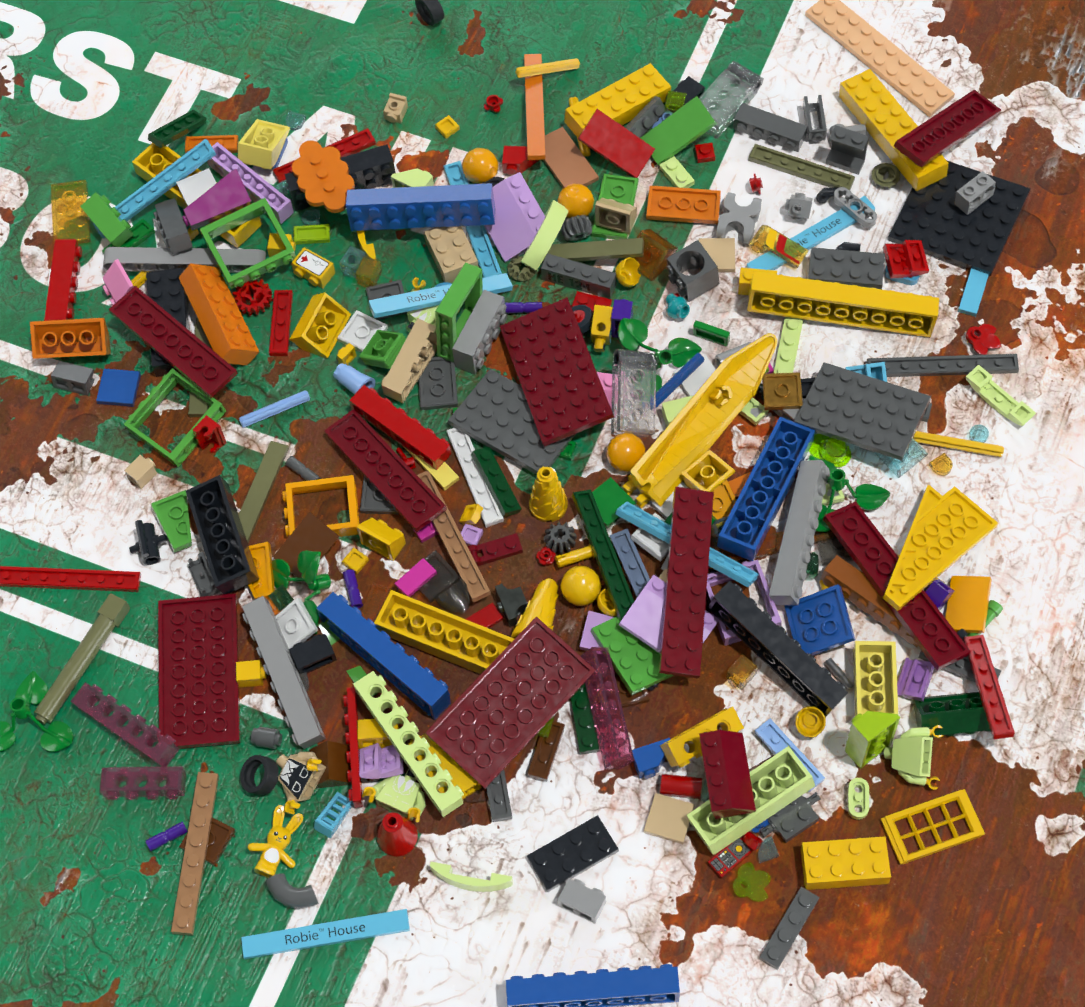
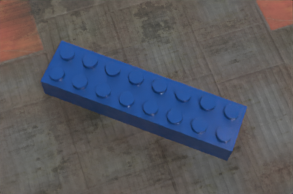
M492 183L347 190L346 210L351 231L495 225L496 208Z
M779 417L719 534L718 548L754 561L799 471L800 463L804 461L813 443L815 430Z
M332 592L317 607L321 622L324 623L329 619L327 622L330 626L329 629L431 718L436 720L451 704L447 684L442 680L438 681L433 677L434 674L427 667L422 668L419 665V661L413 655L408 656L405 653V649L399 643L394 644L385 631L382 630L380 632L371 619L368 618L366 620L362 617V613L358 608L349 606L344 596L341 594L338 596Z
M672 964L660 965V968L640 966L638 970L622 967L612 972H609L608 969L596 970V973L576 971L573 975L557 972L553 976L547 977L544 974H534L532 978L512 976L506 980L507 1007H621L679 1002L678 966L673 967Z

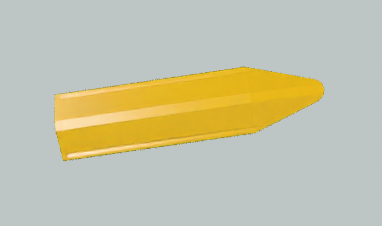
M767 333L724 359L630 470L633 483L637 489L661 507L674 492L675 487H678L683 481L681 473L710 449L745 405L755 396L777 347V338L774 334Z

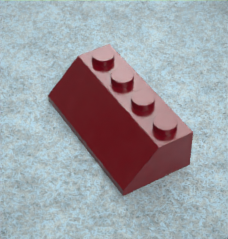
M726 730L699 733L711 811L714 818L720 819L756 812L743 733Z

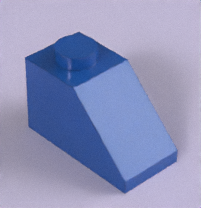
M670 738L631 750V757L639 779L643 777L645 779L652 778L660 771L666 759L660 745L670 740Z

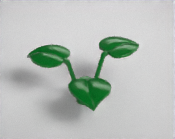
M623 318L618 327V337L624 348L632 351L640 345L642 348L655 353L653 358L657 365L651 369L650 373L646 370H641L632 379L633 391L642 404L647 403L662 387V378L657 374H653L658 368L670 363L680 368L696 353L702 351V348L695 342L682 337L672 339L668 344V350H658L644 345L642 342L648 337V329L642 321L637 319Z
M810 455L807 461L822 459ZM822 460L830 470L827 484H830L831 495L828 507L822 505V511L818 517V528L815 531L826 532L831 530L823 518L826 514L835 511L831 509L835 491L842 490L845 485L851 495L857 498L858 505L862 509L869 511L881 507L889 498L890 492L876 485L861 484L856 487L855 494L849 484V480L845 479V472L837 469L833 463Z
M306 550L299 553L297 566L300 573H302V578L289 577L290 567L288 563L282 559L273 560L274 586L277 590H286L288 588V581H305L308 588L314 591L304 599L303 604L317 627L319 620L317 605L310 599L320 594V590L329 589L331 586V579L328 574L317 575L321 552Z
M32 671L23 680L17 689L15 699L10 703V708L13 711L10 714L12 717V727L8 722L0 721V752L9 749L16 741V736L13 733L16 728V717L19 719L30 717L45 732L40 738V743L43 749L48 752L60 751L73 743V732L66 723L54 721L46 729L32 715L31 704H40L48 692V686L35 671Z

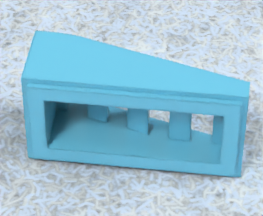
M337 792L315 820L314 829L331 838L354 805L353 801H349V798ZM336 802L343 804L345 808L337 805ZM332 808H333L334 810L340 812V814H338V813L332 811Z

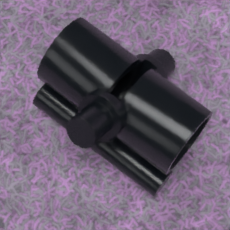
M142 520L135 521L138 542L129 547L131 554L141 553L142 562L145 565L159 563L161 557L158 546L168 541L166 534L158 536L156 535L154 524L143 523Z

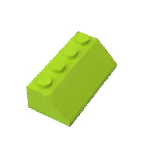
M867 711L863 715L859 713L852 719L845 752L860 769L881 754L886 747L891 746L900 716L892 713Z

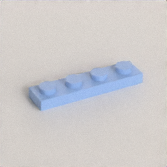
M771 718L755 730V734L773 754H777L789 746L812 775L815 787L824 781L825 777Z

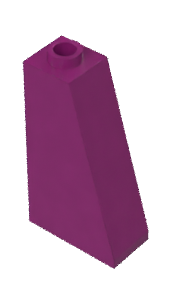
M237 169L231 171L184 209L185 216H182L186 227L190 226L193 231L251 204V199Z

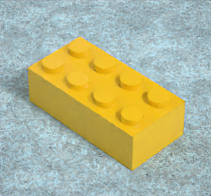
M886 836L802 843L801 858L806 890L889 884L891 872Z

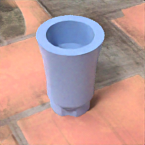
M343 363L337 366L333 374L334 378L354 395L363 385L369 389H374L376 382L374 378Z

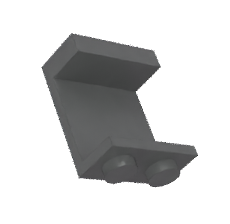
M835 125L829 137L832 146L825 164L859 175L865 163L869 136Z

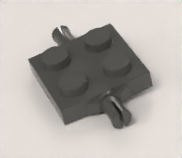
M815 792L807 799L800 796L769 817V825L759 830L760 834L765 838L774 831L787 843L818 822L819 816L812 809V805L821 800L818 793Z

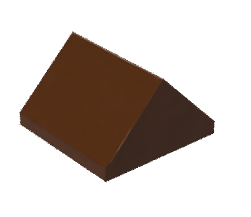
M325 741L310 749V752H314L318 760L322 761L321 764L326 766L316 788L352 785V782H348L347 771L351 770V763H347L346 754L347 751H350V745Z

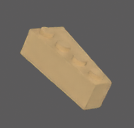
M417 318L390 371L382 380L381 386L384 395L404 403L437 351L436 326Z

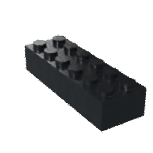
M388 144L341 158L348 165V175L354 180V189H375L379 186L392 184L391 176L396 172ZM293 172L285 174L295 211L312 207L306 201L305 193L298 188V178L293 175Z
M183 268L146 272L147 296L190 331L188 296L179 280V276L183 273ZM151 348L152 368L156 377L167 375L172 368L180 373Z
M218 475L186 490L215 587L223 594H229L259 580L229 484Z

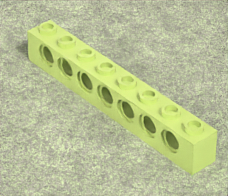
M372 671L353 684L355 691L442 817L464 804L462 790L458 785L454 787L451 782L453 778L448 770H443L440 767L441 761L436 753L431 754L428 749L430 745L424 737H419L417 734L419 729L413 721L410 723L406 718L408 716L403 706L398 707L396 704L397 698L391 690L388 692L384 687L387 684L381 675L377 676ZM374 693H382L378 698L372 697ZM392 708L390 713H383L384 709ZM396 724H403L401 729H394ZM408 739L415 740L411 745L404 744ZM419 755L426 756L422 761L415 760ZM429 771L437 772L434 777L426 776ZM441 787L448 788L445 793L438 792V789Z

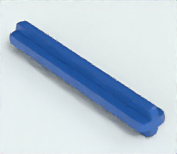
M696 353L647 401L648 407L655 410L704 362V357L700 353Z

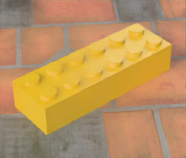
M650 63L565 109L564 122L577 138L596 109H599L620 125H624L631 121L655 96L660 97L663 103L666 102V96L671 91V85Z

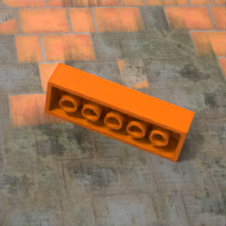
M190 263L179 276V280L213 351L229 364L248 365L259 353V350L218 267Z

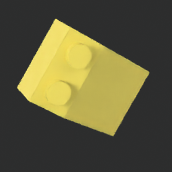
M256 119L238 143V159L246 165H254L262 169H272L279 158L290 127Z

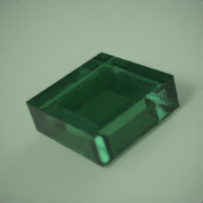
M283 584L268 595L279 611L294 600Z

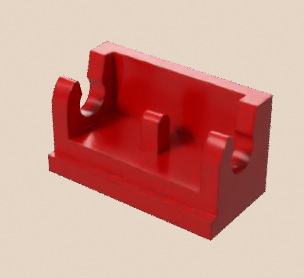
M207 415L192 429L197 443L202 450L207 448L209 444H214V447L210 449L211 454L227 443L221 426Z

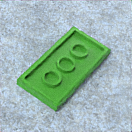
M696 96L640 139L655 148L651 156L660 166L661 163L672 158L717 123L698 96Z
M604 174L598 200L601 198L613 199L616 202L634 206L639 178ZM594 217L591 236L614 240L627 239L628 234L597 226Z

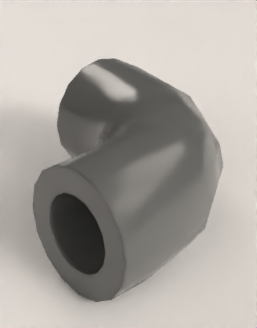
M284 873L273 875L265 882L274 899L286 907L302 909L319 904L312 885L302 888L293 887L287 881Z

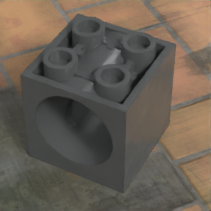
M699 240L667 258L668 278L672 284L677 285L680 296L685 297L688 302L720 284L718 266ZM688 269H702L696 275L688 276L682 274Z

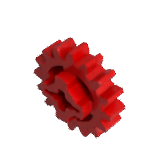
M257 279L248 281L242 287H235L236 292H233L238 309H241L242 314L248 312L249 316L252 315V312H255L256 315L259 314L258 311L260 310L265 312L264 307H270L269 302L273 301V294L269 284H264L262 279L257 282Z

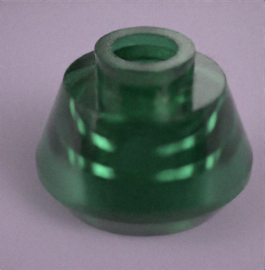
M811 552L806 576L814 579L818 576L819 559L815 552Z

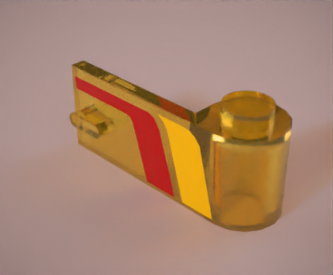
M762 225L750 241L751 249L754 252L764 253L766 250H769L796 268L799 267L809 250L768 225Z

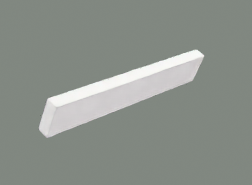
M456 428L447 430V435L476 504L483 507L480 515L485 527L503 522L504 518L471 456L475 449L470 437Z

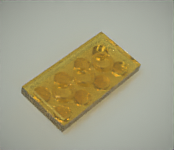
M86 179L51 184L54 242L55 239H76L78 244L91 242L90 219L80 207L88 200Z

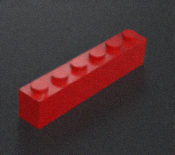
M55 239L44 321L74 319L73 303H76L75 288H78L77 272H80L79 257H82V247L78 245L76 239Z
M363 385L349 400L352 410L354 409L360 416L435 470H438L451 455L448 441L438 438L431 429L421 426V423L416 418L407 416L403 409H397L389 399H383L379 396L375 389H369Z

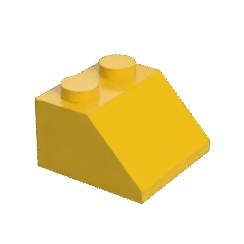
M709 450L684 470L681 475L689 489L712 492L735 473V470Z
M370 518L357 526L361 544L391 561L395 560L406 544L404 534L396 528L393 530L388 527L382 520L377 521L374 518Z

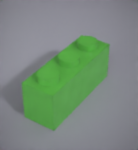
M95 192L80 207L107 240L115 247H120L133 235L129 229L131 225L125 219L122 220L119 217L121 213L115 207L112 208L109 205L111 201L104 194L101 196Z

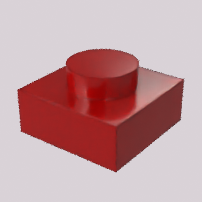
M713 143L695 145L697 163L715 161Z

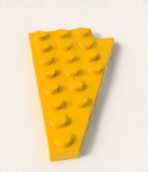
M928 485L883 599L897 611L900 610L991 533L999 523L955 486L942 496L933 487Z

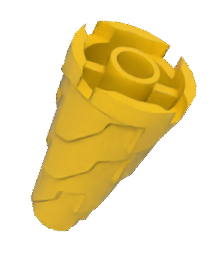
M542 467L538 470L529 500V508L532 515L539 521L546 523L547 520L554 522L562 518L568 508L564 488H562L561 482L558 480L556 471L551 467Z
M548 578L538 584L532 599L527 604L524 614L520 616L511 637L513 639L536 616L553 631L554 626L552 624L558 598V585L553 579Z

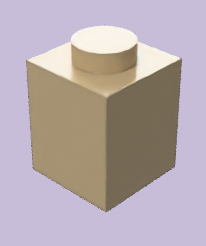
M141 455L124 470L127 478L140 489L157 475L154 462L149 458L145 459Z

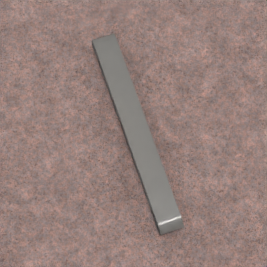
M108 247L104 251L103 267L106 270L117 259L125 271L154 272L183 268L184 271L190 263L218 267L208 248H189L172 254L170 248ZM217 249L229 273H239L266 259V252L259 249Z

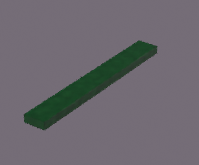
M591 489L573 492V501L616 614L621 622L634 603V599Z

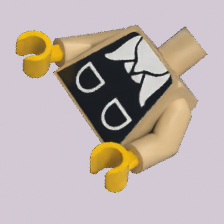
M299 752L289 757L283 754L276 761V764L282 768L278 780L282 784L287 797V802L284 806V811L294 815V809H299L300 807L298 801L311 798L326 769V766L321 764L322 761L318 760L314 752Z

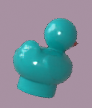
M679 293L667 295V315L673 319L687 317L690 312L687 301L680 297Z

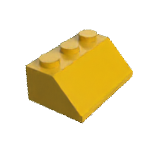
M325 292L313 295L289 340L304 351L328 358L351 313Z

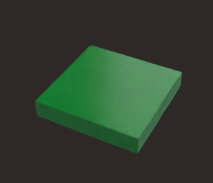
M611 477L592 491L607 529L621 518L616 515L617 508L626 501L636 506V502Z

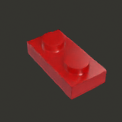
M577 291L572 307L586 305L594 313L595 305L611 307L612 299Z

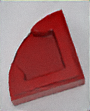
M750 831L742 836V840L754 851L763 842L761 838Z

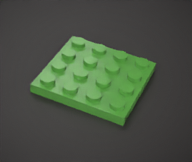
M618 616L591 629L592 635L631 695L674 676L659 673L660 653L619 626Z

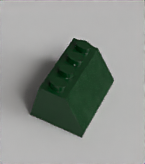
M979 692L925 697L924 701L913 700L917 727L933 729V727L939 725L942 729L937 728L934 730L937 736H954L958 733L974 734L979 731L991 732Z

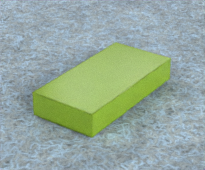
M330 225L294 226V242L296 245L330 243Z

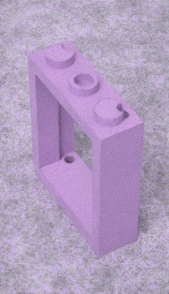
M759 561L743 562L742 565L759 574L756 582L768 614L777 626H781L782 621L774 601L769 596L770 590ZM719 571L708 573L706 591L708 603L710 604L714 597L711 589L712 586L729 582L733 579ZM720 620L717 622L724 646L741 641L731 630H726L724 623Z

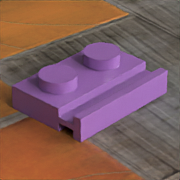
M905 659L897 682L898 697L904 696V698L924 701L934 671V666L931 662Z

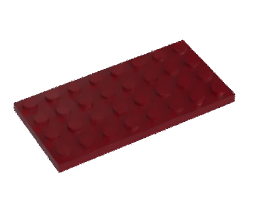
M567 297L500 326L544 447L614 418Z
M236 593L158 601L160 750L241 743L239 685L236 681V662H239Z
M536 616L425 734L479 785L486 789L596 670Z

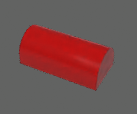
M662 774L661 795L701 799L702 778Z

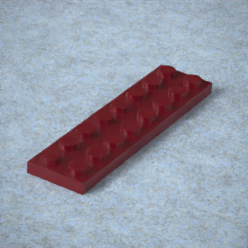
M973 90L898 139L894 147L922 168L997 117L1001 109L976 90Z
M134 286L108 309L110 314L208 397L212 398L238 374L235 368L137 286Z
M354 409L324 430L325 435L416 532L447 510L446 505Z

